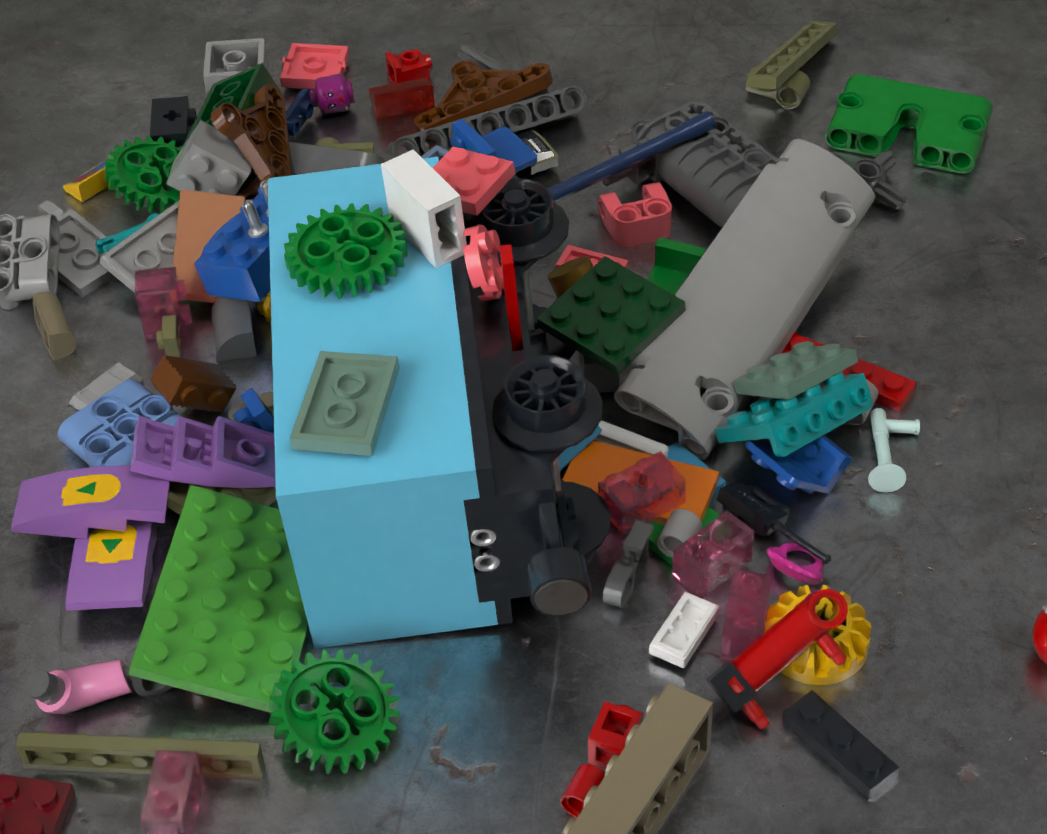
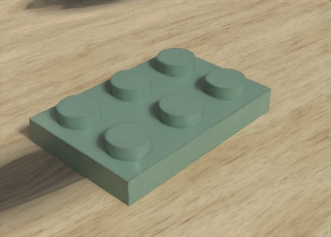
M810 341L800 342L793 345V350L770 357V362L748 368L746 370L747 374L733 380L736 394L791 399L858 363L856 349L841 348L840 344L814 346L813 342Z
M320 351L290 437L292 449L373 456L400 369L398 357Z

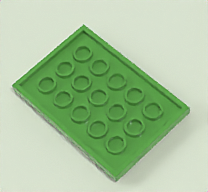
M190 485L128 675L269 713L274 712L268 709L270 698L275 697L272 695L274 683H281L279 680L282 670L291 672L293 660L299 661L308 628V621L279 509Z

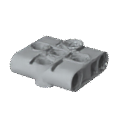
M10 214L0 215V308H16L23 300L33 299L36 293L51 292L55 295L57 294L60 228L54 214L15 219Z

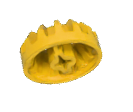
M808 585L800 586L796 595L791 591L784 592L779 596L778 603L770 605L767 611L764 633L811 593ZM822 585L820 590L830 589V587ZM843 591L840 592L848 606V613L845 619L846 626L841 624L828 633L841 647V651L846 656L844 663L836 665L815 643L782 670L781 673L790 679L809 685H831L842 682L856 674L867 659L871 636V623L865 619L866 611L863 606L857 602L851 604V596ZM822 598L816 603L815 610L817 616L824 621L830 619L834 611L831 601L827 598ZM835 631L841 633L835 637Z

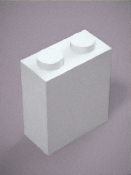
M410 150L382 163L381 169L389 214H393L394 222H401L402 231H405L409 242L436 269L463 256V246L467 245L466 236L463 237L465 226L461 196L414 150Z

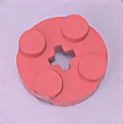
M484 225L466 228L463 237L470 235V244L463 246L472 286L473 288H482L484 294L478 296L482 302L499 299L504 289L502 267H500L497 252L500 251L498 234L496 230L487 231Z

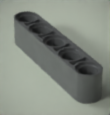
M288 142L291 175L382 164L384 159L383 157L365 152Z

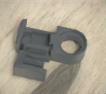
M638 520L635 521L623 544V553L619 561L615 563L606 581L603 591L604 603L623 608L626 605L634 589L637 565L639 562L647 564L648 539L654 530V525Z

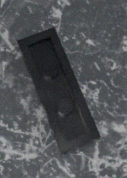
M813 690L783 711L782 721L868 799L898 777L900 767Z

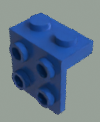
M464 119L452 123V147L513 161L515 172L537 163V154L507 127H501L480 136Z
M825 435L785 457L775 456L769 443L748 440L745 444V447L753 453L751 456L752 460L766 469H773L778 474L776 479L782 485L791 490H795L798 487L810 494L814 491L829 494L853 459Z

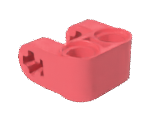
M660 182L643 185V200L621 204L615 192L597 196L600 218L617 245L632 247L658 241L659 237L667 238L670 235L672 206Z

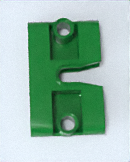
M855 74L848 79L844 91L837 96L836 110L826 131L825 140L829 146L837 150L877 157L881 152L886 153L890 149L901 128H912L916 130V138L913 144L914 165L965 174L973 170L978 154L982 150L984 136L993 112V105L987 98Z

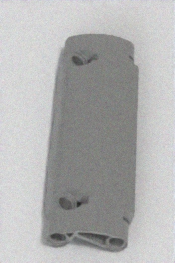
M802 139L792 140L776 164L768 163L676 293L675 296L685 301L686 311L632 361L631 371L614 395L619 406L630 413L678 431L679 444L683 445L699 460L706 459L718 441L714 429L727 423L726 418L728 416L744 411L753 397L752 395L736 394L733 380L747 374L746 370L748 368L764 365L770 362V357L782 353L854 242L856 228L875 200V193L865 180L853 168L831 152ZM825 202L830 204L827 210L825 208ZM701 387L707 389L702 397L700 396Z

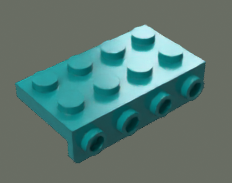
M841 371L791 399L768 398L756 401L750 405V411H742L726 418L727 423L714 430L718 443L769 439L775 456L785 457L869 410L872 407L873 401L864 373L843 375Z

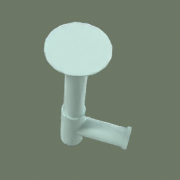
M876 408L871 411L870 419L878 466L870 472L868 483L874 490L888 493L900 489L906 481V473L903 468L892 463L888 440L889 433L919 435L920 420L887 419L886 412L881 408Z

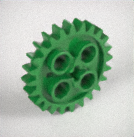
M147 136L144 142L140 138L135 137L134 144L124 140L123 147L115 145L114 152H109L105 165V181L109 182L108 189L116 190V198L125 197V205L133 202L137 203L136 210H140L145 206L148 207V211L151 214L155 208L159 209L161 213L164 212L166 208L171 207L180 199V191L166 183L173 162L183 146L175 147V140L170 141L168 144L164 143L163 137H160L156 142L150 136Z
M350 203L347 210H341L339 205H335L334 212L332 213L320 209L321 217L316 218L308 215V225L297 223V233H289V242L284 243L286 252L284 257L290 278L297 280L298 287L307 285L310 294L321 289L324 298L332 291H336L338 299L344 296L345 291H351L354 297H358L359 289L361 288L371 293L373 292L372 284L377 283L385 286L387 285L385 276L396 277V268L404 267L403 258L408 257L405 231H402L401 222H394L392 213L383 216V211L380 207L370 212L369 204H365L360 210H355L354 203Z
M322 649L319 660H316L308 652L306 653L304 665L297 660H293L291 672L282 670L279 680L281 683H274L272 695L275 697L270 698L268 707L269 710L274 711L270 714L269 725L277 726L273 737L274 739L286 738L282 749L284 753L293 749L297 750L296 763L301 762L305 757L311 759L310 770L312 771L319 762L325 764L326 774H330L333 765L338 764L343 774H347L351 762L359 770H362L366 761L365 757L375 763L380 753L379 750L387 751L390 744L389 738H394L397 726L394 724L398 723L400 712L394 710L397 708L399 697L389 696L394 687L393 682L382 684L385 671L380 670L372 673L370 671L373 663L371 659L363 665L358 664V653L356 652L349 660L344 659L342 649H338L335 658H330L327 650ZM338 682L342 684L344 688H333L331 685H329V683ZM308 704L314 710L305 711L299 708L298 705ZM354 711H366L370 714V717H360ZM332 732L341 739L330 740L324 734Z

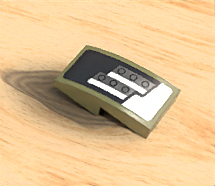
M529 128L514 133L537 154V163L527 167L531 175L558 166L559 156L538 132Z

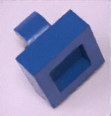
M250 388L240 395L247 407L237 410L233 414V418L236 422L258 429L262 427L265 431L274 433V416L254 389Z

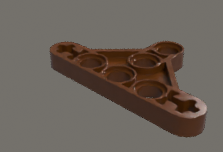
M471 60L458 62L451 68L454 83L437 107L419 114L415 118L414 123L417 132L507 106L548 88L552 84L553 78L549 65L536 63L519 71L479 69L477 64Z
M268 83L254 93L255 106L244 111L225 102L211 112L210 117L214 127L223 135L234 140L261 182L268 180V178L291 175L285 100L276 86Z

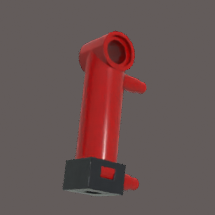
M832 589L815 590L809 593L799 605L730 662L723 664L705 680L730 711L736 713L741 708L751 722L763 730L770 724V721L753 699L757 695L756 692L812 645L817 643L827 657L832 659L836 665H841L846 661V656L841 651V647L828 633L830 630L840 626L846 619L848 606L844 596ZM822 598H827L831 601L834 609L833 615L826 621L821 620L815 610L816 603Z

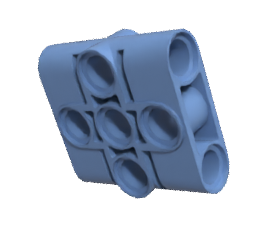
M128 379L68 417L59 427L58 438L84 460L89 467L131 465L134 431L139 417L142 416L175 426L178 417L181 415L168 404L162 395H155L137 380Z

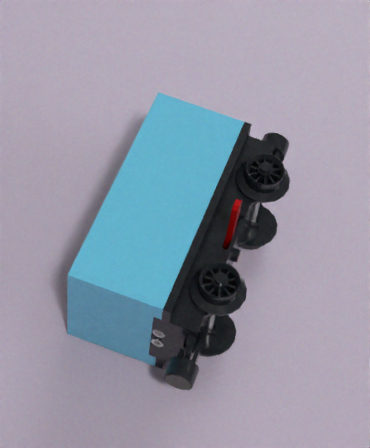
M444 156L423 159L433 168ZM381 164L268 178L276 499L314 649L513 623L510 602L512 598L530 596L533 607L540 613L550 616H564L584 608L590 601L592 593L587 563L592 560L597 552V548L602 545L610 532L611 513L604 498L592 488L575 482H565L560 479L558 456L567 448L576 446L593 434L602 420L603 401L596 386L585 379L580 367L570 360L576 350L538 328L537 317L547 308L539 307L532 303L528 270L536 261L558 250L568 237L569 219L564 209L553 202L549 189L540 182L530 179H519L514 175L477 216L463 212L465 229L484 225L487 231L496 230L498 234L500 251L497 252L500 267H502L504 289L499 299L482 302L478 296L483 295L484 292L481 287L473 288L464 255L436 269L407 238L408 257L403 258L405 266L396 268V277L385 276L387 285L382 286L374 283L372 284L373 292L371 293L361 288L359 289L358 297H354L351 291H345L344 296L338 299L336 291H332L324 298L321 289L310 294L307 285L298 287L297 280L290 278L284 257L286 253L284 243L289 242V233H297V223L308 225V215L316 218L321 217L320 209L332 213L334 212L335 205H339L341 210H347L350 203H354L355 210H360L365 204H369L370 212L380 207L382 208L383 216L389 214ZM470 235L466 236L467 245L470 244ZM320 351L398 357L400 369L373 456L292 449L290 437Z

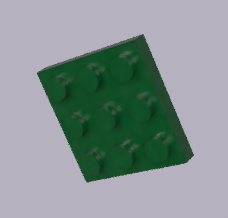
M604 256L537 317V324L541 330L618 375L682 315L686 308L684 300Z

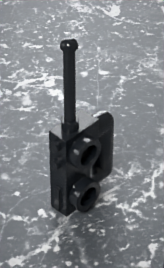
M736 481L720 488L716 500L723 505V511L734 517H742L751 523L750 528L753 532L762 536H769L774 531L778 534H783L820 559L823 564L831 562L829 554L826 555L785 527L786 520L790 514V508L786 504L753 483L743 485Z

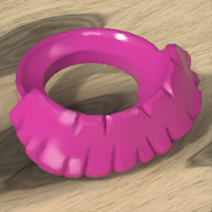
M795 542L785 543L779 548L770 547L767 549L766 553L778 571L810 585H817L823 582V574L821 572L823 571L824 564L814 555L812 556L816 562L802 567L787 560L786 554L789 551L800 550L809 553Z

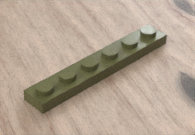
M809 21L747 75V87L758 88L760 92H773L777 90L837 35V23Z
M38 731L35 733L19 732L15 745L24 769L263 780L265 769L260 743L247 740L232 742L211 741L206 738L187 740L171 739L165 736L142 738L123 734L97 736L88 733L53 734L47 731Z

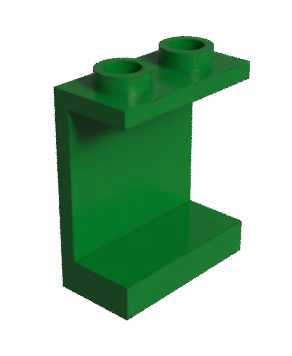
M659 237L655 244V265L647 280L676 295L707 248Z

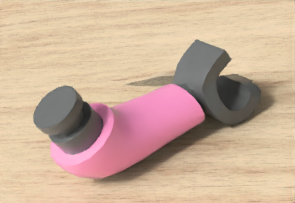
M135 647L125 657L127 665L124 664L122 659L63 671L54 670L47 672L39 669L30 674L25 688L27 694L36 699L40 709L47 713L65 715L131 693L133 691L132 684L137 694L141 696L159 695L171 689L172 686L128 675L136 650Z

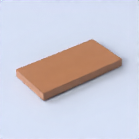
M180 189L170 288L171 299L215 303L219 298L218 296L207 294L194 263L201 256L204 246L226 222L241 212L240 208L245 201L244 196Z

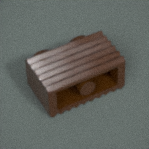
M166 355L162 356L150 379L151 383L170 406H181V408L186 407L187 409L191 407L192 409L197 408L198 410H208L209 412L213 410L214 413L217 411L222 413L236 390V384H233L230 376H226V372H223L220 364Z

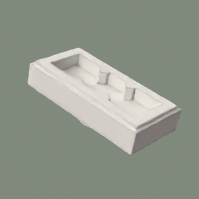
M684 592L650 643L649 654L685 668L719 615V605Z

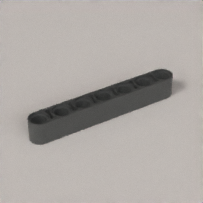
M570 86L463 119L480 136L487 134L481 127L482 120H487L491 123L492 131L501 127H507L513 133H517L571 117L585 108L587 98L581 88ZM565 95L573 98V109L566 106ZM538 103L546 107V117H542L538 113ZM511 111L518 114L520 118L519 126L511 123L509 119ZM453 122L401 137L387 147L386 154L397 157L396 148L398 145H401L407 151L414 150L422 156L429 151L425 146L426 137L433 138L436 145L449 151L452 148Z

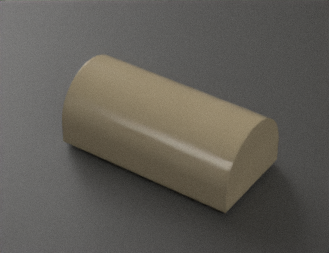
M51 292L34 294V317L50 358L57 360L69 356L76 349L77 341L58 297Z

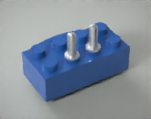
M268 180L262 181L258 189L259 194L253 200H245L240 208L241 212L226 222L204 246L201 256L194 263L208 295L261 302L271 291Z

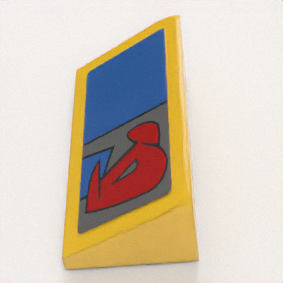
M106 160L65 184L63 189L83 203L108 188L109 182L105 181Z

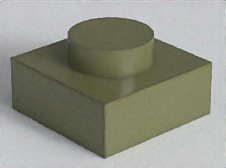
M176 315L162 316V330L156 332L159 351L165 350L166 356L181 358V337Z

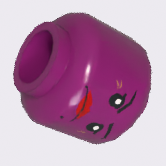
M342 74L317 78L315 89L310 90L311 101L314 107H319L323 115L347 112L351 107V103H355L351 80H346Z

